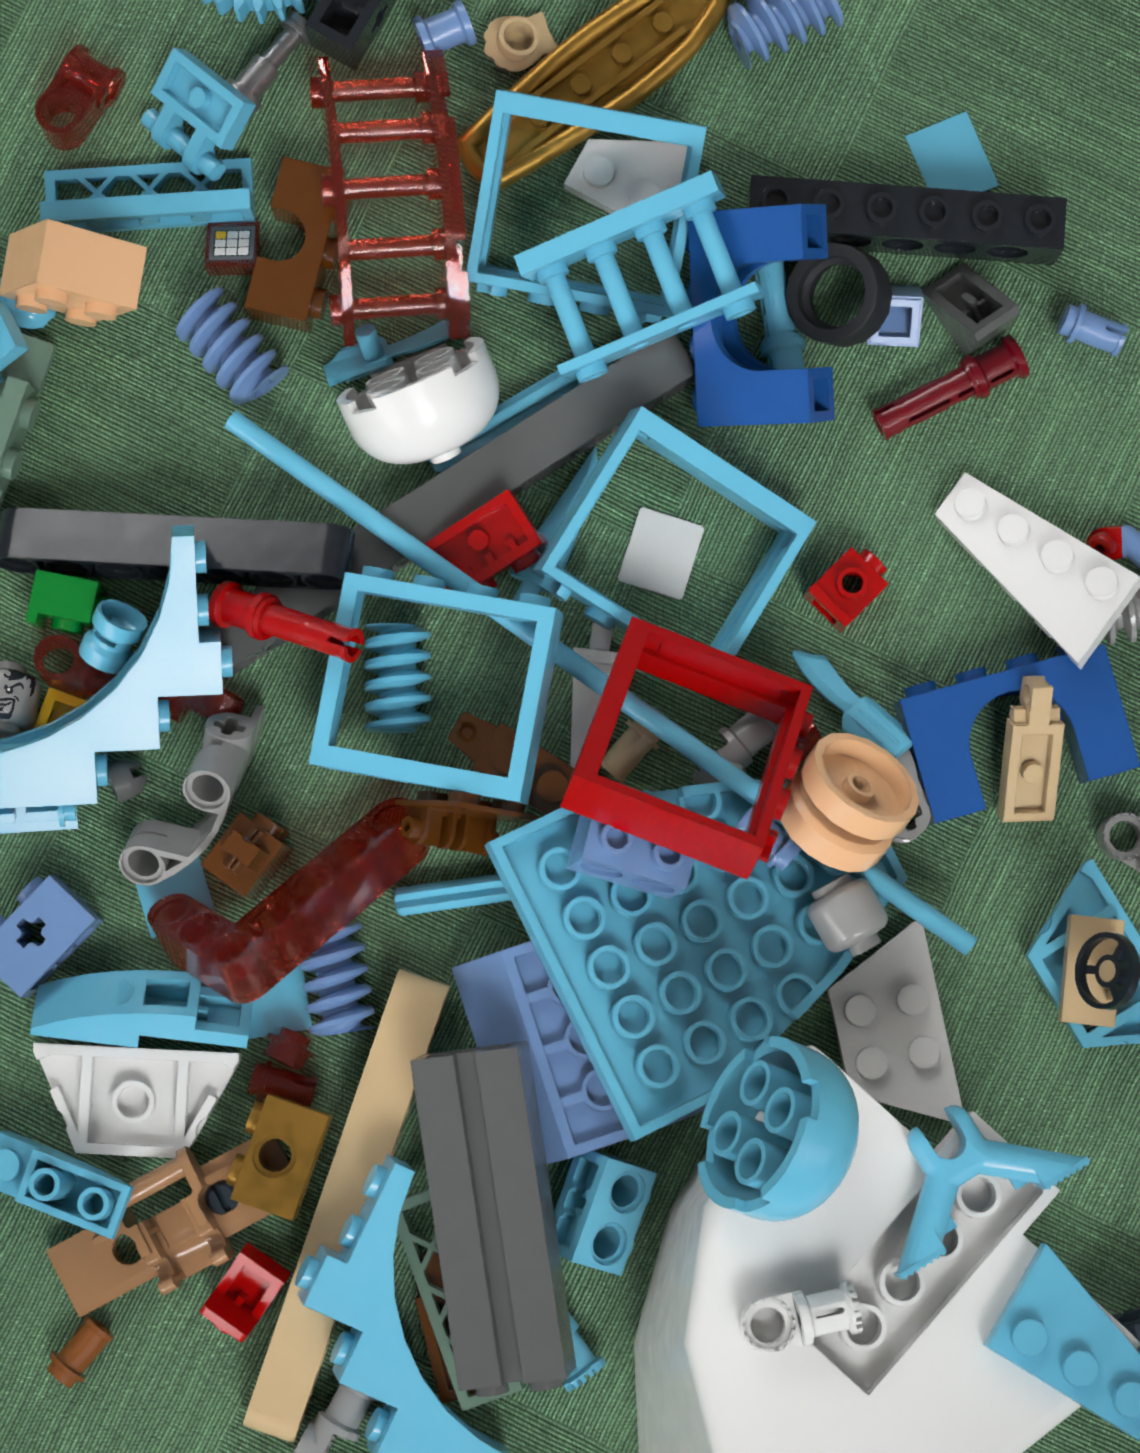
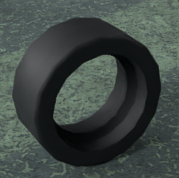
M829 243L828 259L802 260L797 262L789 276L785 297L789 316L800 332L817 342L849 347L865 342L879 331L890 311L892 289L889 275L878 259L851 245ZM839 264L850 265L860 272L864 280L865 295L863 305L856 317L847 324L841 326L827 325L819 320L815 314L813 304L815 286L822 274L832 266Z

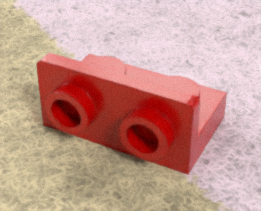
M507 489L424 544L479 584L497 588L499 585L494 579L496 576L512 567L515 574H518L536 563L541 555L538 549L547 544L548 541L543 533L539 534L512 490Z

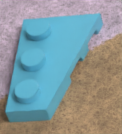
M1041 1243L983 1346L1122 1432L1140 1441V1354L1050 1247L1045 1243Z

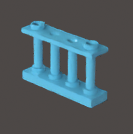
M712 170L514 256L522 277L531 281L538 279L540 284H546L575 357L557 365L560 376L569 379L577 377L579 383L593 380L608 372L607 363L723 314L726 321L740 318L756 310L754 301L766 297L762 286L754 281L745 286H742L713 214L717 209L715 202L726 198L719 177ZM684 215L687 221H693L722 294L693 308L663 234L667 231L666 223ZM633 237H636L637 242H644L672 313V317L644 329L614 256L618 252L616 245ZM587 258L589 264L594 263L623 335L622 338L597 349H594L566 279V275L570 273L567 266Z

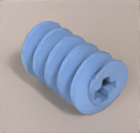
M746 0V9L739 3L730 4L727 9L728 29L733 47L740 62L748 70L751 69L750 52L756 51L762 60L767 62L770 60V43L774 42L782 53L789 52L788 35L793 34L804 45L808 43L807 26L811 25L820 36L826 35L825 18L830 16L839 28L843 27L844 23L843 13L838 0Z
M217 287L206 292L189 307L178 323L175 334L181 341H191L189 345L191 354L194 357H204L202 366L206 372L217 373L215 379L217 385L221 389L231 388L229 399L234 405H242L271 391L287 376L290 369L287 365L273 371L270 369L269 366L277 356L276 351L271 349L260 355L256 352L264 337L261 333L245 339L243 334L250 325V320L245 317L232 323L230 318L237 309V305L232 301L219 307L216 303L224 293V289Z
M362 922L308 930L310 935L296 942L298 949L313 952L314 956L300 963L302 971L316 973L317 975L316 978L303 984V990L320 995L318 1000L306 1006V1012L323 1016V1020L309 1027L310 1034L329 1036L376 1028L361 1024L363 1019L375 1013L374 1006L358 1003V999L372 991L371 985L355 982L356 977L369 970L368 964L352 961V956L366 949L365 943L349 940V935L362 928Z

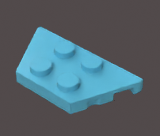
M1088 859L1080 865L1024 955L1058 1011L1068 915L1125 920L1124 936L1133 943L1140 959V935L1093 859ZM1140 980L1130 1001L1117 1009L1115 1028L1065 1022L1081 1048L1140 1044Z

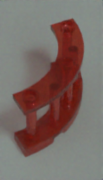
M442 50L421 51L422 71H413V77L332 81L328 56L317 57L318 77H309L311 109H321L329 174L320 175L322 206L332 207L339 294L329 295L330 318L332 327L341 326L345 346H355L354 320L435 314L436 319H445L449 339L470 338L468 271H464L462 245L456 246V240H466L462 180L454 116H448L445 97H450V86ZM414 98L415 103H424L425 112H420V118L337 123L335 103ZM421 139L422 144H431L433 168H426V174L343 179L340 144ZM427 195L428 200H437L439 228L431 229V234L349 239L345 200ZM433 256L434 261L441 260L443 287H435L434 293L353 298L350 261Z

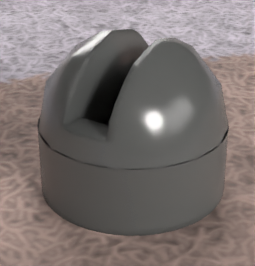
M120 758L108 763V781L119 804L136 797L146 787L147 775L133 778L131 774L143 766L132 758Z

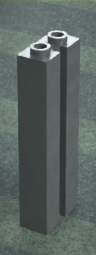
M520 1041L423 1054L411 1060L410 1063L458 1390L476 1389L478 1397H491L507 1393L509 1391L508 1383L523 1381V1384L529 1383L531 1391H545L558 1388L563 1385L562 1380L567 1379L577 1366L529 1042Z

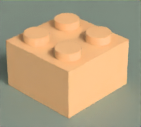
M45 219L9 234L0 285V296L16 300L15 307L26 312L45 314L47 309L65 313L66 322L79 326L95 327L96 322L101 320L114 321L117 315L137 310L147 247L51 219Z

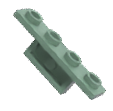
M23 333L22 335L29 349L0 371L5 380L0 384V508L10 480H14L20 470L23 460V450L21 448L27 431H31L34 428L38 419L41 406L39 397L56 352V348L52 343Z

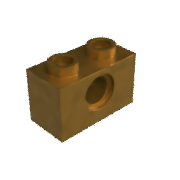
M267 1094L264 1104L255 1101L245 1127V1132L252 1134L246 1155L236 1154L226 1180V1184L234 1186L230 1199L291 1221L296 1219L333 1115L274 1094ZM272 1139L284 1141L291 1150L290 1163L281 1171L269 1168L263 1160L264 1147Z

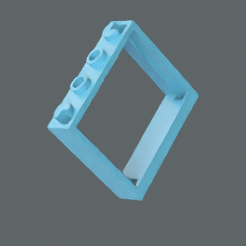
M497 89L465 281L477 283L476 291L489 293L492 296L507 297L508 289L529 292L527 299L529 302L554 306L546 284H540L538 279L531 281L522 277L519 270L488 265L512 115L687 146L681 183L699 175L707 126ZM685 215L674 220L669 250L679 275L681 274L688 234V221ZM567 279L575 301L580 302L579 311L609 316L611 304L603 285ZM628 290L641 323H658L662 317H672L662 290L661 295Z
M643 406L631 409L531 571L543 578L539 585L543 590L563 602H566L570 596L587 607L584 616L609 631L616 625L626 632L631 617L639 618L558 566L634 440L637 439L778 532L769 550L710 647L736 656L817 521Z
M363 566L362 575L345 572L335 623L350 628H358L364 594L536 623L511 763L507 778L336 747L351 663L329 655L308 764L442 790L481 795V797L508 800L528 805L564 614L557 608L550 607L551 598L536 594L520 593L519 600L513 601L498 598L499 590L496 588L478 584H467L466 592L445 589L446 580L431 576L415 575L414 582L408 583L393 580V571L378 567ZM344 641V644H345V645H348V646H351V647H354V646H355V642H352V641H350V642H345V641Z

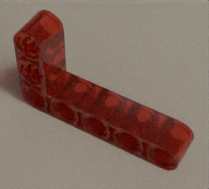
M402 797L391 798L376 805L235 923L183 893L171 894L158 900L150 908L147 914V921L168 959L232 1002L242 1004L257 1000L427 856L430 846L411 844L407 837H403L401 834V823L404 817L408 816L409 807L394 804L395 799H408Z

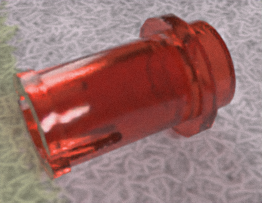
M267 1060L266 1065L255 1063L247 1093L257 1096L256 1101L262 1102L263 1097L266 1098L267 1094H274L308 1107L311 1106L318 1077H310L272 1067L273 1061Z

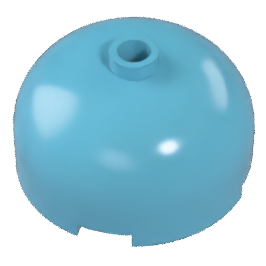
M770 1036L769 1043L761 1046L754 1052L744 1048L738 1053L716 1082L707 1101L700 1127L709 1130L706 1161L704 1160L697 1164L701 1184L706 1194L714 1203L721 1207L754 1219L771 1222L799 1218L812 1212L828 1200L840 1186L851 1166L859 1137V1111L856 1097L847 1077L841 1069L825 1055L780 1036ZM759 1111L764 1112V1122L755 1119Z

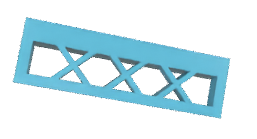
M251 158L220 159L226 167L224 174H242V188L209 190L208 188L214 182L207 177L201 182L198 181L194 176L204 174H194L182 162L44 171L46 201L39 202L40 221L51 219L96 233L255 223L253 161ZM170 177H184L195 187L192 192L157 193ZM142 179H154V180H153L152 183L148 186ZM132 180L143 190L141 195L105 196L118 181ZM92 182H103L97 189L91 184ZM80 183L92 194L86 199L59 200L58 185Z

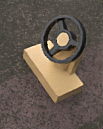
M1072 914L1067 916L1058 1022L1115 1028L1117 1009L1130 1001L1140 980V959L1133 943L1124 936L1125 920Z

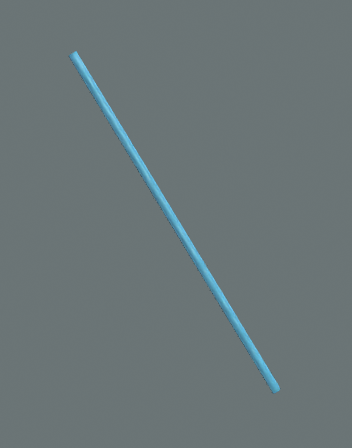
M235 411L228 418L224 426L225 429L435 578L446 580V586L451 590L466 592L467 584L481 585L240 412ZM489 616L532 647L536 623ZM559 641L555 664L601 696L609 675ZM628 690L621 708L622 712L752 805L754 804L760 785L759 782ZM775 820L776 822H778L780 825L783 826V824L781 823V821ZM874 865L863 872H849L855 878L862 877L867 879L877 894L964 956L969 953L978 938Z

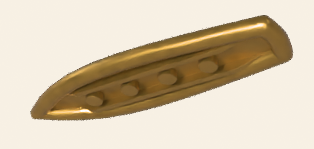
M617 0L579 27L550 51L508 91L628 112L668 82L698 53L718 27L732 0ZM494 103L455 141V148L463 165L480 184ZM512 115L500 191L569 151L600 130Z

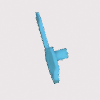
M442 320L426 330L390 345H387L383 337L378 336L373 324L361 325L355 330L358 343L342 348L328 364L323 366L329 387L382 371L386 367L394 365L392 358L417 352L447 340L471 327V321Z
M793 650L792 657L809 683L828 702L844 713L842 716V731L844 733L869 739L887 750L896 759L912 747V741L904 732L902 724L875 700L865 696L860 699L840 678L824 655Z

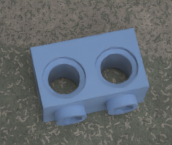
M581 815L578 820L566 869L670 899L687 889L694 859Z

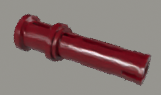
M1008 334L1001 338V344L975 357L970 354L962 357L961 361L958 362V368L889 403L871 410V415L881 436H883L884 440H888L915 424L917 425L971 397L974 399H985L990 396L991 389L1015 377L1024 379L1030 376L1029 367L1018 343Z

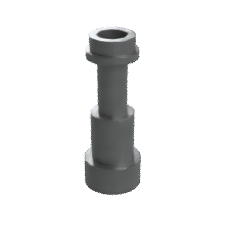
M294 11L290 12L285 21L279 22L283 31L262 56L256 54L235 80L232 78L227 80L229 84L256 104L248 122L261 107L259 100L280 76L278 71L280 66L299 43L304 46L310 44L305 27L307 20Z

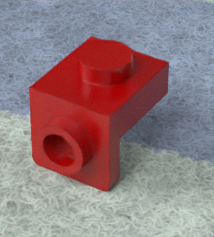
M247 1242L199 1312L211 1321L219 1331L229 1334L239 1342H244L291 1275V1272Z

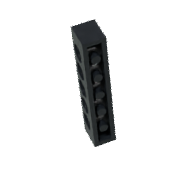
M751 175L747 191L746 208L791 204H826L828 244L851 245L865 252L1054 265L1064 250L1067 198L762 175Z

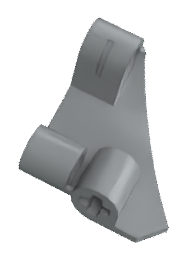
M256 705L251 717L234 713H217L206 720L202 749L197 753L182 786L186 800L195 808L208 813L192 828L159 820L148 819L139 822L134 827L119 858V868L128 880L145 886L157 884L191 864L209 846L222 825L257 747L266 719L263 706Z

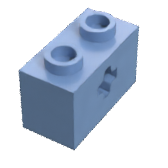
M49 875L45 880L40 876L36 877L17 896V900L21 905L7 919L0 915V979L20 998L31 997L37 991L38 985L44 984L104 921L57 876ZM29 923L46 924L41 930V934L45 938L43 943L26 942L32 934L27 928Z

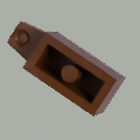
M463 712L455 726L451 729L447 739L475 762L472 767L480 773L508 778L516 731L502 722L499 726H496ZM540 746L529 804L547 815L561 808L560 805L574 768Z
M259 811L253 818L240 812L201 863V866L243 897L257 900L294 849L284 842L289 832Z

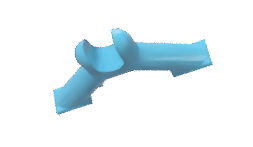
M956 1105L945 1107V1113L960 1140L959 1149L952 1158L944 1159L938 1156L917 1126L912 1128L908 1135V1147L925 1174V1179L898 1269L893 1274L897 1278L907 1280L908 1275H913L914 1271L920 1272L921 1267H926L927 1263H933V1259H939L940 1255L946 1254L947 1249L942 1242L945 1234L957 1227L951 1217V1212L958 1188L975 1176L982 1174L1008 1179L1015 1190L1027 1183L1036 1184L1039 1189L1049 1190L1051 1186H1057L1058 1181H1063L1064 1177L1068 1178L1070 1174H1076L1077 1170H1082L1083 1166H1088L1090 1159L1088 1156L1083 1157L984 1139L971 1116L964 1108Z

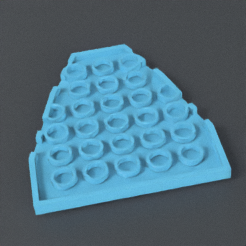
M722 782L681 786L673 790L641 791L731 827H734L753 806ZM564 808L557 809L485 845L487 853L630 1142L637 1141L706 1105L719 1077L738 1053L744 1048L754 1052L761 1046L769 1043L770 1036H780L842 974L853 956L849 949L840 952L829 951L821 940L807 912L810 904L815 901L811 894L813 891L848 872L828 867L809 856L803 850L798 853L782 872L773 865L769 868L766 866L767 863L758 860L748 880L694 859L687 889L670 899H666L566 869L578 820L581 815ZM772 820L787 833L786 829L782 825H780L775 820ZM890 846L875 866L904 885L908 877L892 846ZM877 894L883 907H885L888 901Z

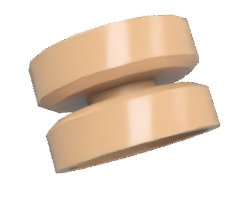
M831 733L817 742L806 757L802 769L796 772L792 781L790 780L784 787L791 790V795L780 821L790 838L809 856L828 867L841 871L863 872L879 862L891 846L893 837L901 833L916 814L920 800L915 782L906 768L891 753L869 739L850 733Z

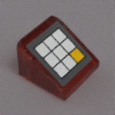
M260 222L208 223L205 269L209 276L252 275L257 256L261 257Z

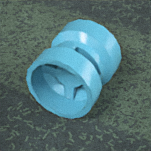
M102 600L97 605L92 616L94 627L84 634L78 652L81 658L95 669L106 673L118 674L133 655L134 650L132 646L142 639L148 621L138 609L130 604L119 600Z

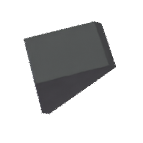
M964 263L922 290L924 300L965 356L974 354L1006 332L1020 314L1019 307L1013 300Z

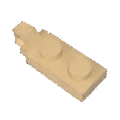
M1023 676L1019 696L1020 705L1010 706L1009 718L1006 720L997 816L1002 822L1053 821L1055 816L1065 724L1060 719V707L1057 704H1052L1053 686L1048 684L1045 676Z

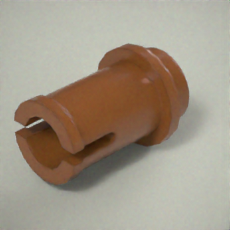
M90 1315L86 1316L85 1321L59 1353L53 1351L50 1354L52 1361L46 1367L52 1376L69 1388H72L77 1381L80 1383L84 1382L86 1379L84 1374L86 1369L108 1342H111L114 1338L108 1328Z

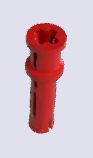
M228 580L223 581L217 586L209 602V619L213 625L223 629L231 626L244 629L249 637L259 641L270 639L274 636L340 658L348 663L357 660L362 652L361 649L344 644V641H352L364 645L362 630L284 607L277 596L268 592L255 595L244 591L240 584Z

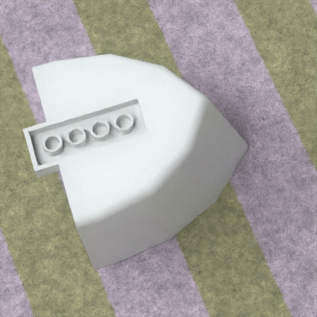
M812 1045L806 1046L825 1055L823 1052H821L819 1049ZM841 1069L847 1077L856 1097L859 1111V1137L853 1161L845 1178L836 1191L822 1205L812 1212L792 1220L771 1222L754 1219L714 1203L706 1194L701 1184L697 1166L669 1210L634 1339L639 1453H1023L1081 1406L983 1346L1038 1249L1023 1234L1060 1190L1054 1185L1049 1190L1037 1188L1036 1184L1027 1183L1015 1190L1008 1179L982 1174L975 1176L958 1188L951 1212V1217L957 1227L945 1234L942 1242L947 1249L946 1254L940 1255L939 1259H933V1263H927L926 1267H921L920 1272L914 1271L913 1275L907 1276V1280L895 1277L893 1273L897 1271L925 1174L908 1147L907 1140L910 1131ZM759 1111L755 1119L764 1122V1112ZM974 1111L968 1112L984 1139L1008 1143ZM954 1128L948 1132L934 1149L936 1154L944 1159L952 1158L959 1149L960 1140ZM706 1152L700 1162L706 1161ZM849 1279L852 1282L854 1292L857 1294V1299L852 1301H859L860 1307H855L854 1310L861 1311L862 1333L853 1335L849 1330L821 1335L814 1338L813 1344L778 1352H760L751 1348L743 1341L739 1332V1318L742 1310L749 1302L758 1298H767L799 1290L804 1295L836 1289L839 1287L840 1281ZM1098 1304L1133 1347L1137 1349L1140 1346L1139 1341ZM764 1307L753 1315L751 1331L759 1341L770 1343L781 1335L783 1320L775 1309ZM837 1308L817 1312L815 1316L835 1313Z

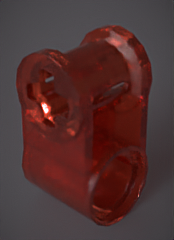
M82 44L73 47L66 55L58 73L38 99L35 106V116L47 142L59 150H73L80 147L86 141L103 113L111 107L119 96L125 84L126 72L119 67L111 69L91 57L89 49ZM70 112L75 114L72 122L64 127L50 125L52 119L59 113Z

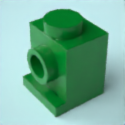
M36 569L25 621L35 628L46 630L47 621L52 620L51 629L82 635L84 627H94L92 616L97 605L102 600L112 598L106 597L107 588L98 581Z

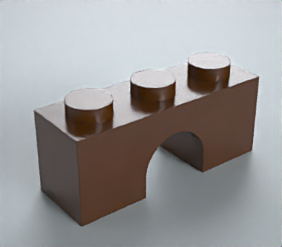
M283 156L270 207L276 221L293 224L303 230L305 241L300 251L287 260L275 261L257 256L244 305L250 319L311 333L314 319L322 320L328 301V289L322 288L327 269L335 270L341 250V240L335 238L339 220H348L354 199V190L348 189L344 171Z

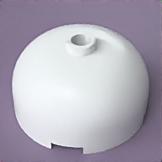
M470 337L463 341L466 348L454 351L453 347H447L446 343L425 349L394 362V365L386 367L382 371L371 374V379L365 383L367 388L357 394L354 387L342 392L336 402L349 432L358 446L370 456L392 464H412L431 459L432 464H438L460 454V446L473 439L490 422L499 401V379L484 340L481 337Z

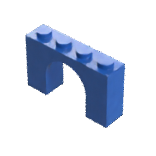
M791 204L717 210L713 212L742 286H745L751 276L758 270L772 263L828 259L826 204ZM688 221V234L685 246L690 257L691 280L688 284L687 295L693 308L722 294L693 221ZM724 314L693 327V334L690 339V352L695 363L696 386L693 390L692 402L697 413L698 427L815 423L835 420L833 367L779 369L767 366L757 360L747 350L738 330L737 319L726 321Z
M1105 644L1097 646L1081 670L1070 660L1067 653L1058 646L1056 647L1058 656L1038 662L1036 653H1031L1005 661L1006 671L987 675L986 668L980 667L954 675L957 683L955 685L937 689L935 681H928L904 689L906 698L898 700L894 704L898 722L902 724L904 732L912 741V747L909 750L916 766L919 783L930 809L929 825L986 809L970 752L971 728L976 716L989 701L1003 696H1020L1023 676H1045L1048 684L1053 686L1052 704H1057L1060 707V719L1065 724L1064 733L1079 784L1140 767Z

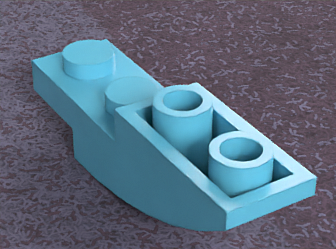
M126 970L84 974L38 985L30 1035L138 1048L139 1036L247 1048L254 993L201 986L202 973L166 970Z
M0 1130V1192L15 1197L14 1201L101 1236L109 1239L116 1238L134 1189L132 1185L56 1149L12 1131Z

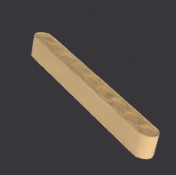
M399 969L257 1379L243 1421V1426L295 1443L337 1320L303 1306L297 1295L300 1288L295 1286L296 1276L304 1259L308 1255L315 1257L320 1245H324L339 1253L341 1252L343 1246L338 1243L341 1231L351 1214L359 1215L367 1198L366 1195L362 1194V1190L370 1170L375 1164L382 1166L387 1154L394 1155L415 1094L410 1061L429 1053L450 990L449 985Z

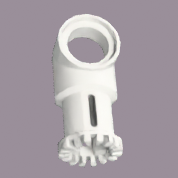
M848 1279L840 1281L839 1287L832 1290L804 1295L799 1290L767 1298H758L749 1302L741 1312L739 1332L743 1341L751 1348L760 1352H778L813 1344L814 1338L821 1335L849 1330L853 1335L862 1333V1315L860 1310H854L855 1307H860L859 1301H852L857 1299V1294L854 1292L852 1282ZM764 1307L775 1309L783 1320L781 1335L770 1343L759 1341L751 1331L753 1315ZM837 1308L835 1313L815 1316L817 1312Z

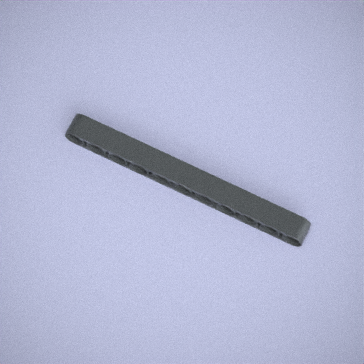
M677 334L626 355L608 366L606 374L578 385L384 508L380 513L424 544L505 490L511 489L514 495L517 496L617 432L631 409L643 406L650 411L691 385L695 381L694 360ZM360 524L351 529L355 532V542L350 573L362 575L363 566L383 568L395 573L412 562ZM262 586L252 592L255 595L262 592L271 593L278 597L284 607L321 619L338 609L341 590ZM210 619L209 626L198 627V630L220 629L221 645H232L233 675L287 642L274 636L270 639L259 641L249 637L244 629L235 626L223 629L213 625Z

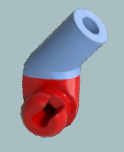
M1130 525L1100 527L1090 533L1086 545L1111 560L1128 558L1140 569V533Z

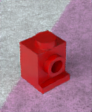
M851 547L807 590L803 597L841 634L889 585L882 578L887 569L867 549L858 554ZM847 575L856 576L861 582L860 591L856 593L847 592L842 586V579Z

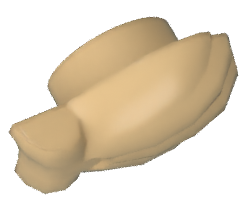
M542 11L530 17L503 16L496 18L488 24V29L484 33V40L486 41L484 53L487 58L494 60L498 68L511 72L527 69L542 56L545 57L558 46L548 29L545 15Z

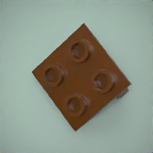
M418 791L417 800L395 799L394 804L409 807L408 816L402 820L400 829L402 836L407 837L411 844L435 846L439 849L449 848L451 851L475 853L480 856L488 854L485 848L488 842L500 837L498 832H496L497 821L532 822L542 817L523 813L524 804L497 799H493L492 802L482 801L481 795L449 791L448 794Z

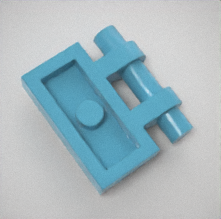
M173 47L151 91V94L163 102L164 105L160 112L154 108L148 109L141 118V124L151 132L152 140L165 150L173 149L182 157L183 165L196 175L204 174L214 182L223 176L226 169L225 164L215 157L214 147L218 146L220 149L227 150L234 149L256 104L189 51ZM184 120L195 128L192 137L184 132Z

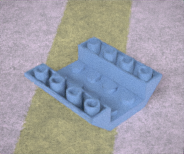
M531 941L451 968L477 1047L520 1041L529 1042L547 1164L566 1160L629 1139ZM706 1105L665 1125L664 1127L682 1121L701 1112H704Z

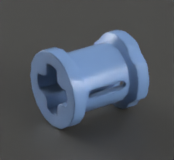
M461 0L454 1L451 9L423 19L420 15L412 18L416 35L428 62L436 60L438 53L466 43L469 47L477 44L471 21Z

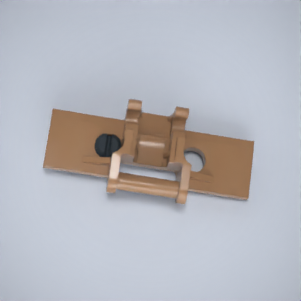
M251 1139L202 1166L199 1165L188 1146L180 1148L176 1151L175 1158L128 1183L134 1189L115 1239H109L84 1229L46 1250L80 1318L157 1276L160 1280L157 1283L159 1291L162 1295H167L178 1289L182 1281L212 1264L218 1267L233 1258L234 1249L230 1236L271 1214L230 1199L234 1186L226 1184L229 1170L237 1153L246 1155ZM272 1139L265 1145L263 1150L265 1164L276 1171L285 1169L289 1165L290 1160L279 1139ZM186 1177L192 1189V1193L159 1214L138 1223L130 1206ZM122 1234L132 1238L136 1244L137 1251L141 1257L136 1263H126L117 1255L116 1243Z

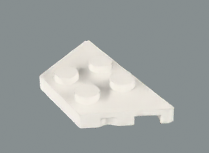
M913 921L826 990L844 1072L877 1102L949 1121L944 1108L950 1105L962 1107L924 927L918 922Z
M33 1043V1053L36 1060L40 1061L50 1084L51 1090L49 1091L56 1108L63 1115L69 1139L75 1153L175 1158L176 1151L180 1148L188 1146L191 1149L241 1062L242 1054L239 1052Z

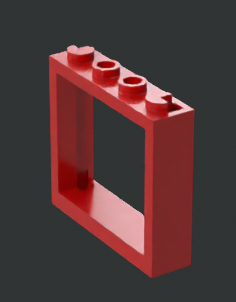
M632 616L617 651L560 807L605 825L608 824L615 829L748 880L758 860L765 863L768 862L772 847L778 838L779 832L770 829L773 819L781 820L791 795V790L784 788L783 784L785 778L792 781L803 755V750L796 748L795 745L797 739L805 740L814 718L813 714L806 712L813 686ZM636 669L778 724L745 832L598 775Z

